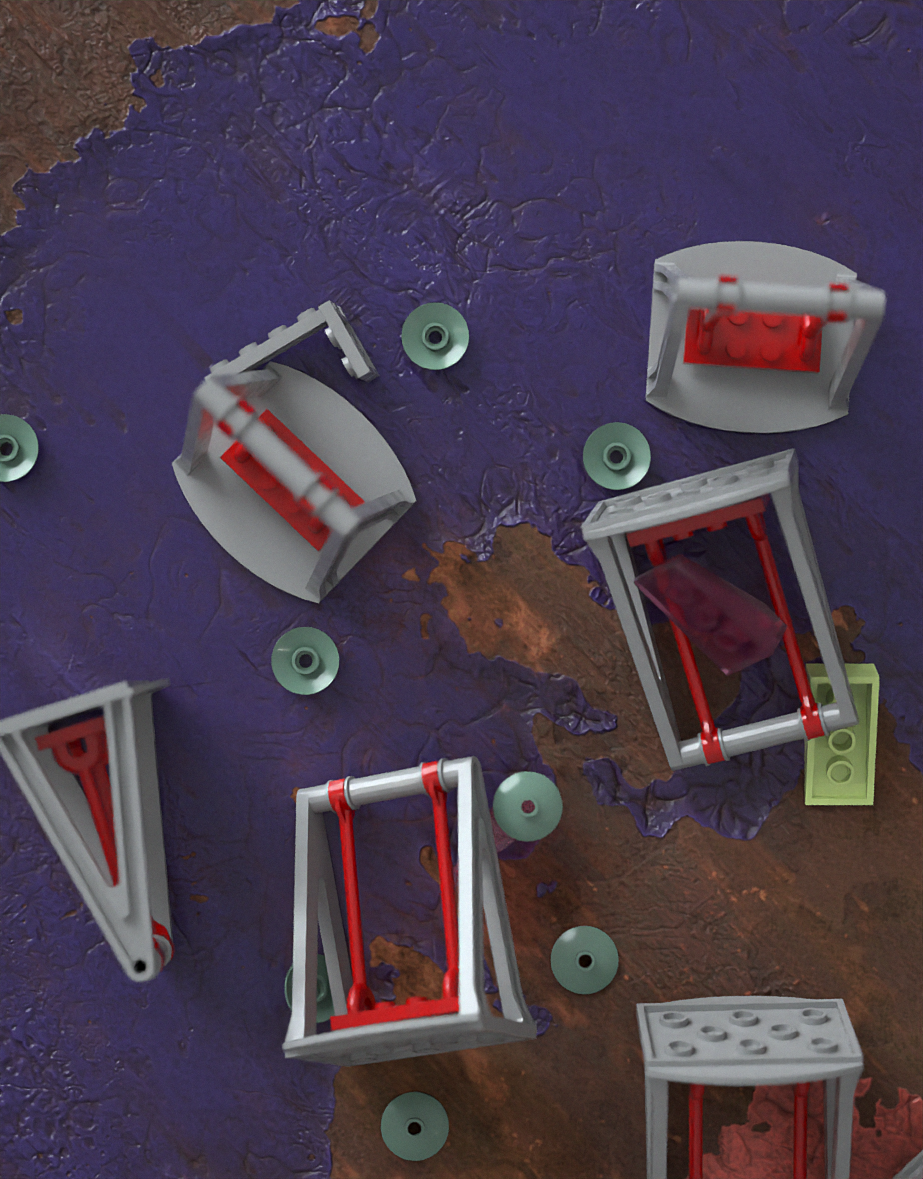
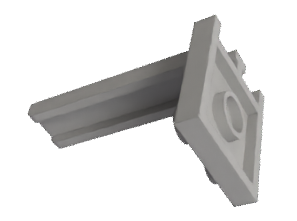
M329 300L320 305L317 311L315 308H310L298 315L296 318L299 322L289 328L282 325L268 333L269 339L258 345L254 342L245 346L239 351L240 357L230 363L225 359L210 368L211 374L204 378L208 380L212 376L253 371L327 326L329 327L325 329L329 340L334 347L342 349L346 355L342 362L351 377L355 376L356 379L359 378L370 382L380 375L341 307Z

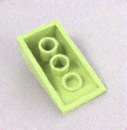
M806 664V672L815 703H822V705L835 703L836 699L825 664ZM845 664L859 718V725L832 731L830 736H821L805 741V805H873L879 675L874 664Z

